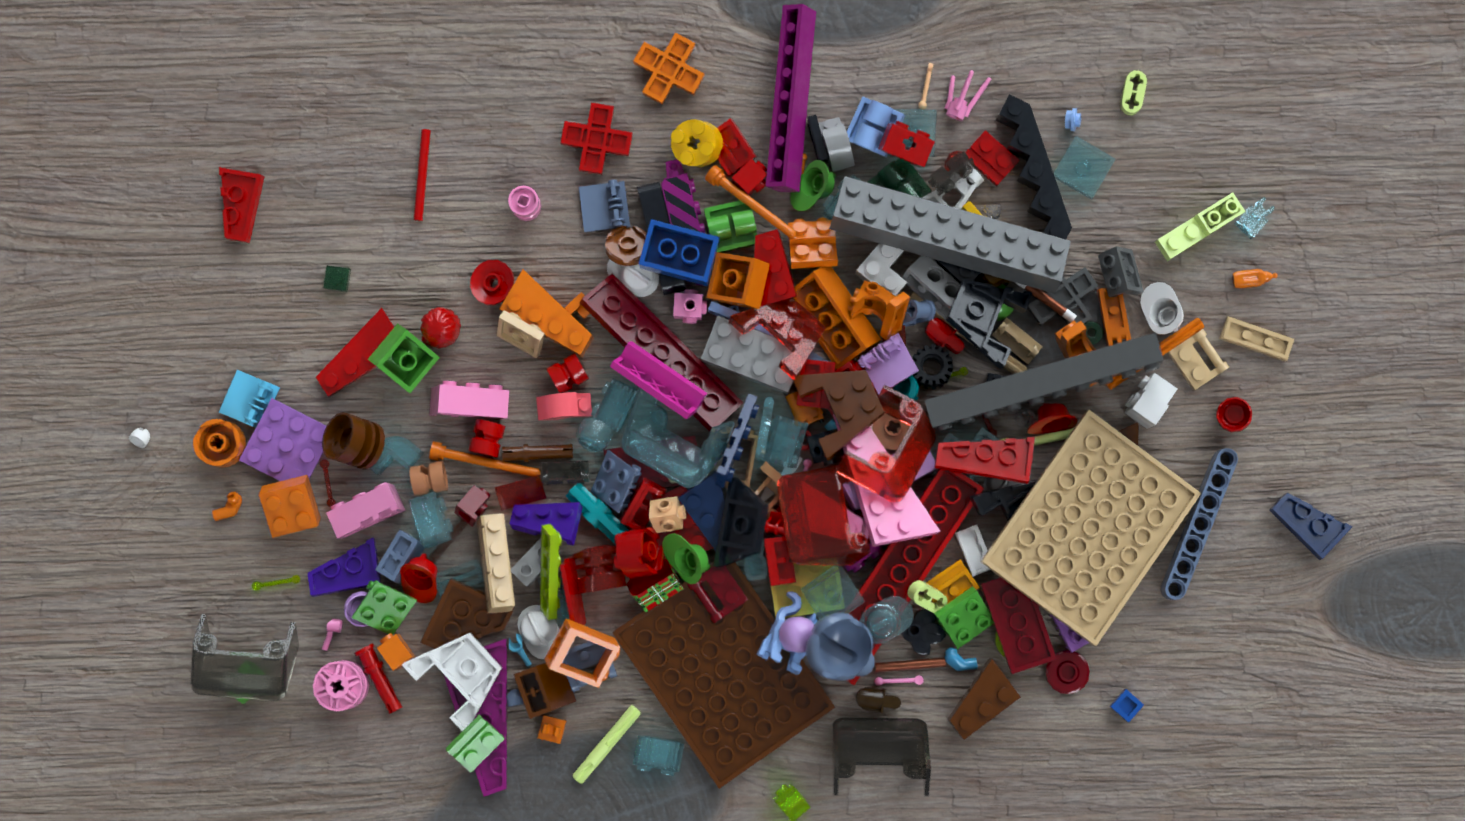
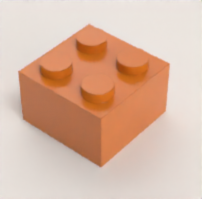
M717 252L706 298L724 304L760 309L770 264L756 258Z
M308 474L261 487L259 498L272 538L318 527L321 516Z

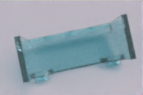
M639 387L621 442L624 452L686 488L699 485L723 457L735 423L729 421L712 427L708 439L699 448L665 429L668 423L667 412L656 404V398Z

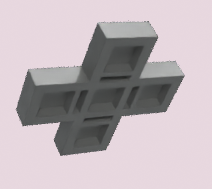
M1086 267L1068 279H1065L1063 276L1055 294L1044 291L1077 315L1074 319L1076 323L1082 321L1085 324L1092 319L1080 298L1097 288L1098 285ZM1039 299L1027 307L1039 325H1042L1058 314ZM1062 317L1063 320H1064V321L1066 322V324L1068 325L1070 322H1069L1068 320H1066L1064 317Z

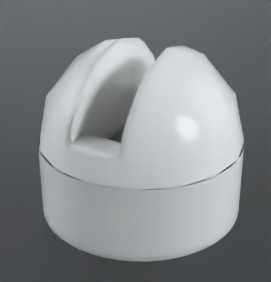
M140 427L131 433L129 440L135 446L145 448L150 440V433L147 429L143 430Z

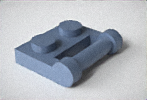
M590 641L570 648L562 663L580 670L598 664L606 648ZM613 662L609 668L608 677L610 678L618 676ZM567 676L573 693L579 691L580 687L588 685Z

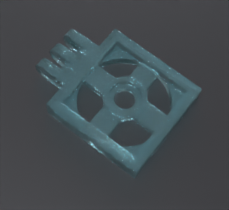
M767 397L764 402L754 461L764 462L774 405L772 397Z

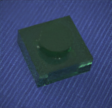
M327 265L323 288L348 293L351 269Z

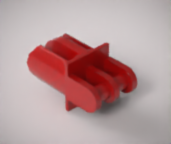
M939 318L929 321L925 328V333L937 346L942 348L945 346L954 354H959L964 349L963 341L954 335L957 330H954Z
M780 505L776 511H770V517L766 521L764 532L791 537L797 509L794 508L791 512L789 506H784L782 509V505Z

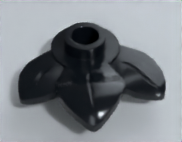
M927 609L919 610L913 619H907L901 626L902 637L910 642L913 650L920 655H929L931 651L930 644L939 643L946 637L944 629L934 623L936 615ZM912 626L916 628L914 635L910 632Z

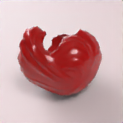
M434 308L428 311L421 319L422 341L426 345L440 349L456 342L461 324L460 318L451 309Z

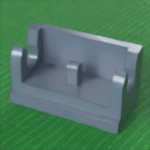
M399 529L375 570L393 582L401 584V566L408 564L414 557H420L427 544Z

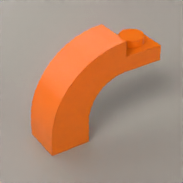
M1074 320L1055 333L1058 346L1065 359L1092 351L1086 339V326L1082 321L1076 323Z

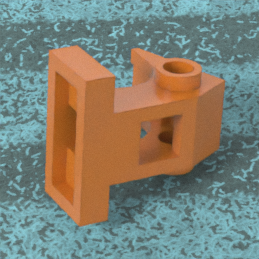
M864 280L861 288H856L850 299V302L853 303V306L849 305L848 310L851 311L850 318L852 319L860 313L877 315L882 321L880 336L887 341L902 329L910 296L905 292L895 296L878 283Z

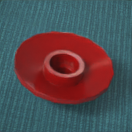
M499 260L482 262L474 269L470 279V288L473 296L479 302L486 305H496L503 302L514 285L512 270L506 263ZM497 280L498 285L493 288L492 283Z

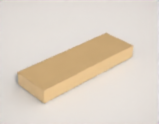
M1229 316L1226 317L1219 338L1220 340L1284 362L1288 360L1294 342L1293 338Z

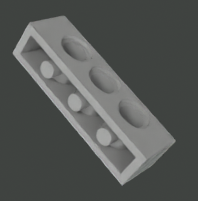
M921 255L906 270L902 278L907 282L906 285L923 300L933 301L936 312L946 320L960 284L952 275L940 267L934 259Z

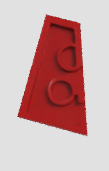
M219 167V175L222 180V187L220 189L224 204V210L222 211L224 236L228 240L250 243L265 176Z
M779 229L755 235L754 258L770 264L760 307L797 297Z

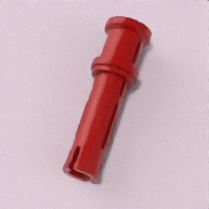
M372 643L354 654L361 660L365 668L363 670L364 673L370 676L388 713L391 714L402 708V705L382 669L384 663L379 661L373 649L374 644Z

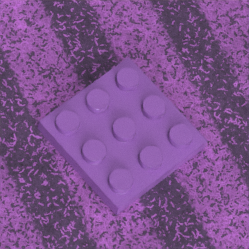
M271 398L239 461L279 481L307 474L310 480L323 455L322 439L326 425Z

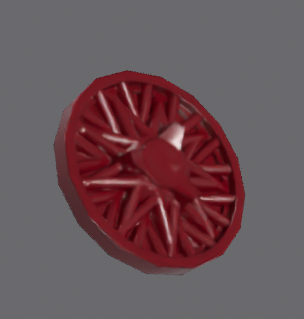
M1069 650L1057 652L1055 654L1057 660L1046 664L1045 675L1047 682L1059 693L1073 694L1079 692L1089 680L1090 670L1087 661L1075 651L1072 653Z

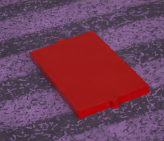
M572 556L564 559V562L560 565L569 618L571 621L585 625L586 617L575 558Z

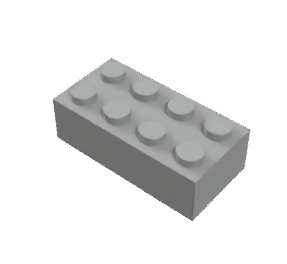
M717 316L701 361L788 395L793 382L792 377L796 375L805 349Z

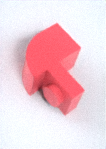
M568 392L536 397L538 421L592 416L590 393Z

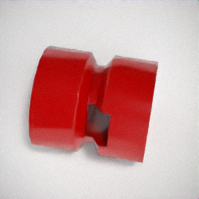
M575 353L564 358L562 364L557 362L546 368L559 393L569 391L574 383L580 385L589 380Z
M476 419L473 429L476 436L471 438L468 451L498 458L501 447L498 440L503 439L506 426Z

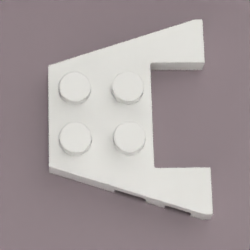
M471 633L402 664L416 681L432 666L436 665L462 693L467 702L450 717L461 731L474 720L502 669L499 663Z

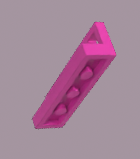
M632 341L627 343L621 356L613 360L610 365L612 369L686 420L698 411L708 394Z

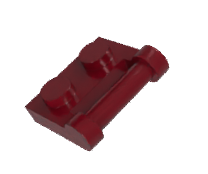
M713 566L702 574L696 584H687L688 588L695 592L711 615L710 620L713 624L748 600L726 566ZM706 580L725 607L720 611L701 586V583Z

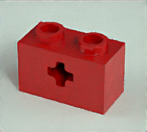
M896 121L895 124L888 123L878 150L919 167H925L935 141L929 139L930 134L921 130H917L914 133L908 130L909 125ZM904 139H909L908 141L912 143L910 147H906L902 143Z

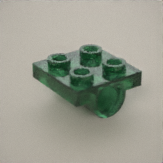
M900 158L886 165L876 176L867 182L919 198H923L932 192L913 165Z

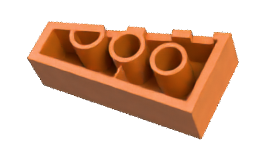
M522 269L500 307L501 312L505 310L508 313L517 314L521 317L522 321L529 325L534 324L545 333L544 337L583 358L594 339L593 335Z

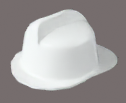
M610 259L608 261V275L613 273L636 297L651 295L656 290L659 284L658 273L640 269L639 264L624 266L616 264Z
M1156 282L1150 284L1142 293L1140 302L1150 328L1157 334L1164 335L1178 331V327L1183 322L1184 314L1174 290L1166 283Z
M540 605L528 606L518 617L519 633L529 652L538 659H545L560 629L555 619L548 620L540 610Z

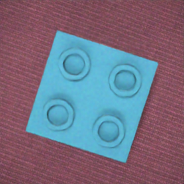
M237 370L219 413L256 428L271 398H276L280 387Z

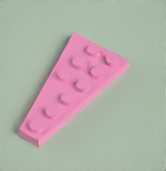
M833 414L837 430L840 431L841 429L838 425L835 415ZM871 427L858 434L843 448L872 547L936 535L940 532Z

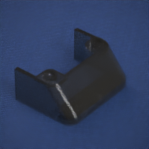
M201 614L192 646L190 682L193 692L198 695L278 701L284 698L288 690L299 648L296 622L290 623L286 640H272L268 642L263 654L217 650V639L209 632L207 616Z
M843 717L836 719L833 722L832 731L833 795H838L839 778L852 777L856 772V765H903V772L907 777L923 779L924 796H929L931 761L927 724L917 718Z

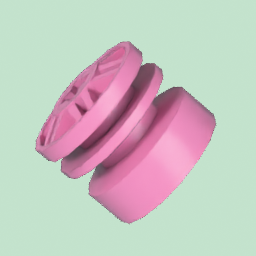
M349 660L330 662L323 666L315 675L313 682L314 696L319 704L328 710L336 712L351 709L361 704L366 698L370 686L369 677L364 673V668L358 663ZM342 681L341 685L344 689L337 691L335 682Z

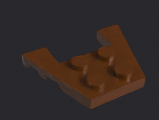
M866 370L796 375L792 377L800 398L824 390L841 429L819 439L827 461L833 458L834 454L840 449L845 448L858 434L863 433L884 415V410Z

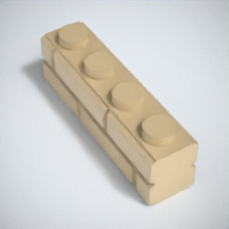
M504 514L482 515L477 521L480 553L482 555L485 595L488 601L487 612H508L514 608L515 601Z

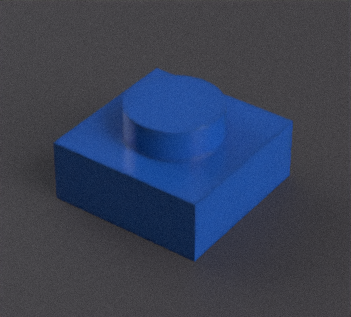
M1124 689L1110 705L1128 723L1144 706L1127 689Z

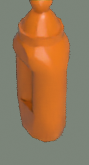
M1262 269L1241 270L1232 273L1234 288L1239 289L1262 286L1278 276L1277 273L1272 274Z

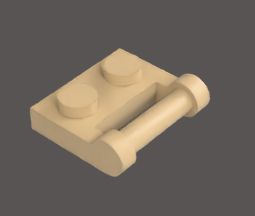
M1204 329L1167 352L1193 391L1229 368L1226 361L1223 362L1206 338L1207 334ZM1198 341L1216 368L1210 371L1192 344Z

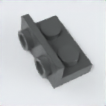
M1116 246L1098 255L1109 297L1114 298L1122 293L1137 296L1144 292L1132 249Z

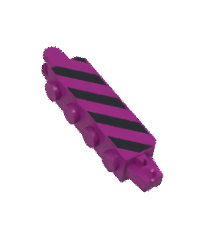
M678 159L667 161V178H664L661 186L670 224L706 234L704 223L699 224L697 215H701L699 202H694L692 193L696 192L694 180L688 179V174L684 173Z

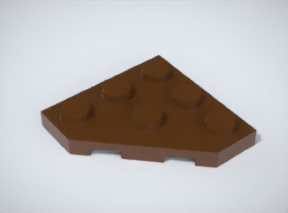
M450 578L420 643L436 649L468 633H471L476 639H480L482 636L505 630L515 606L508 612L488 613V601L484 592Z

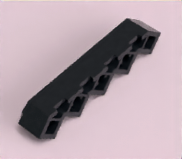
M1009 94L996 121L1016 130L1007 149L1013 155L1026 161L1017 182L1037 191L1027 212L1047 222L1042 233L1067 239L1072 226L1031 105Z

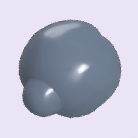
M833 613L821 618L813 626L811 635L806 643V657L812 669L827 679L844 681L856 676H865L873 670L875 665V659L872 654L873 637L868 627L850 614Z

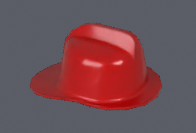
M1044 403L1038 409V421L1027 429V433L1048 434L1072 429L1077 424V418L1070 415L1064 404Z
M423 553L420 557L412 558L408 564H404L400 568L403 591L405 594L417 599L416 602L430 603L437 595L436 578L438 569L432 561L428 560L427 554Z

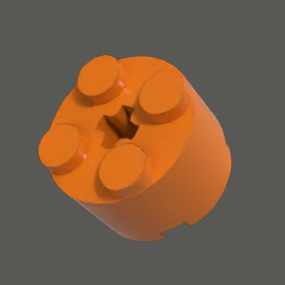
M212 419L199 427L193 439V448L197 457L206 464L221 468L230 467L239 462L246 448V437L236 424L221 419ZM220 439L224 441L221 448L216 446Z

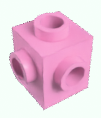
M684 290V293L674 294V319H683V323L696 324L697 320H702V314H707V301L703 300V294H698L697 290ZM692 304L694 308L688 309L687 306Z

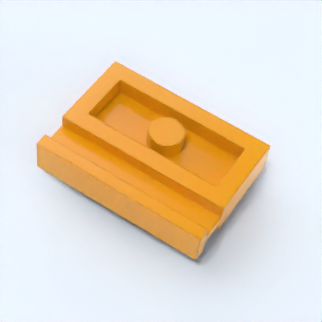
M961 559L925 582L947 597V604L972 586L976 590L980 588ZM934 598L931 600L932 602H937Z

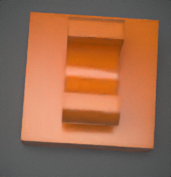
M582 292L565 307L571 315L577 312L583 319L590 315L579 303L585 296Z
M543 715L537 738L561 744L567 721Z

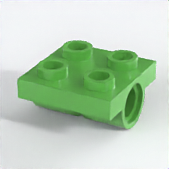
M739 200L704 208L709 234L719 237L720 240L717 252L724 253L755 245L757 229L752 209Z
M973 586L934 613L938 623L957 649L994 624L988 608Z

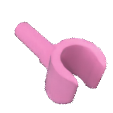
M332 619L328 622V632L322 647L323 650H328L333 632L341 633L342 620Z

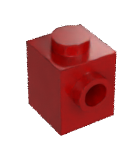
M751 158L732 177V183L749 196L755 191L759 193L766 186L767 168L760 161L755 162Z

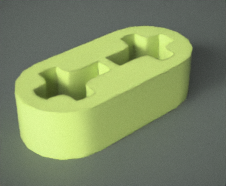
M1135 70L1130 72L1124 81L1120 108L1124 114L1134 115L1142 107L1147 78L1141 71ZM1134 77H1138V81L1141 82L1136 87V91L1133 90L1134 84L1130 81ZM1131 95L1134 96L1133 103L1137 104L1133 109H1129V105L1125 104V102L1130 100Z
M915 581L908 589L909 598L932 613L947 605V597L938 589L923 581ZM919 591L924 592L923 596L918 594ZM934 598L937 602H931V600Z

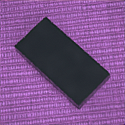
M809 116L807 118V125L817 160H821L826 164L828 163V155L817 116Z

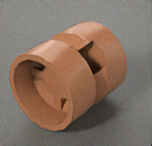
M443 461L430 463L428 467H425L423 464L410 467L411 486L415 496L427 495L430 490H433L435 493L448 491V479Z

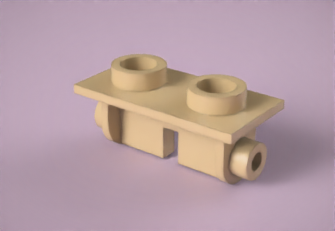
M1008 318L1002 322L992 335L1003 345L1011 348V351L1027 364L1031 362L1043 347Z

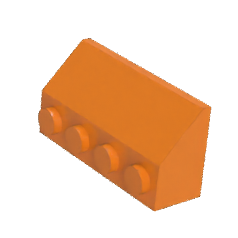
M821 267L813 271L795 286L797 297L789 300L831 362H836V369L857 358L882 340L863 313L858 314L852 319L850 318L851 311L848 310L849 305L853 306V303L850 302L852 296L832 267Z

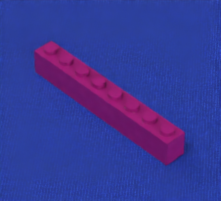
M804 4L783 5L766 177V187L778 192H800L816 11Z

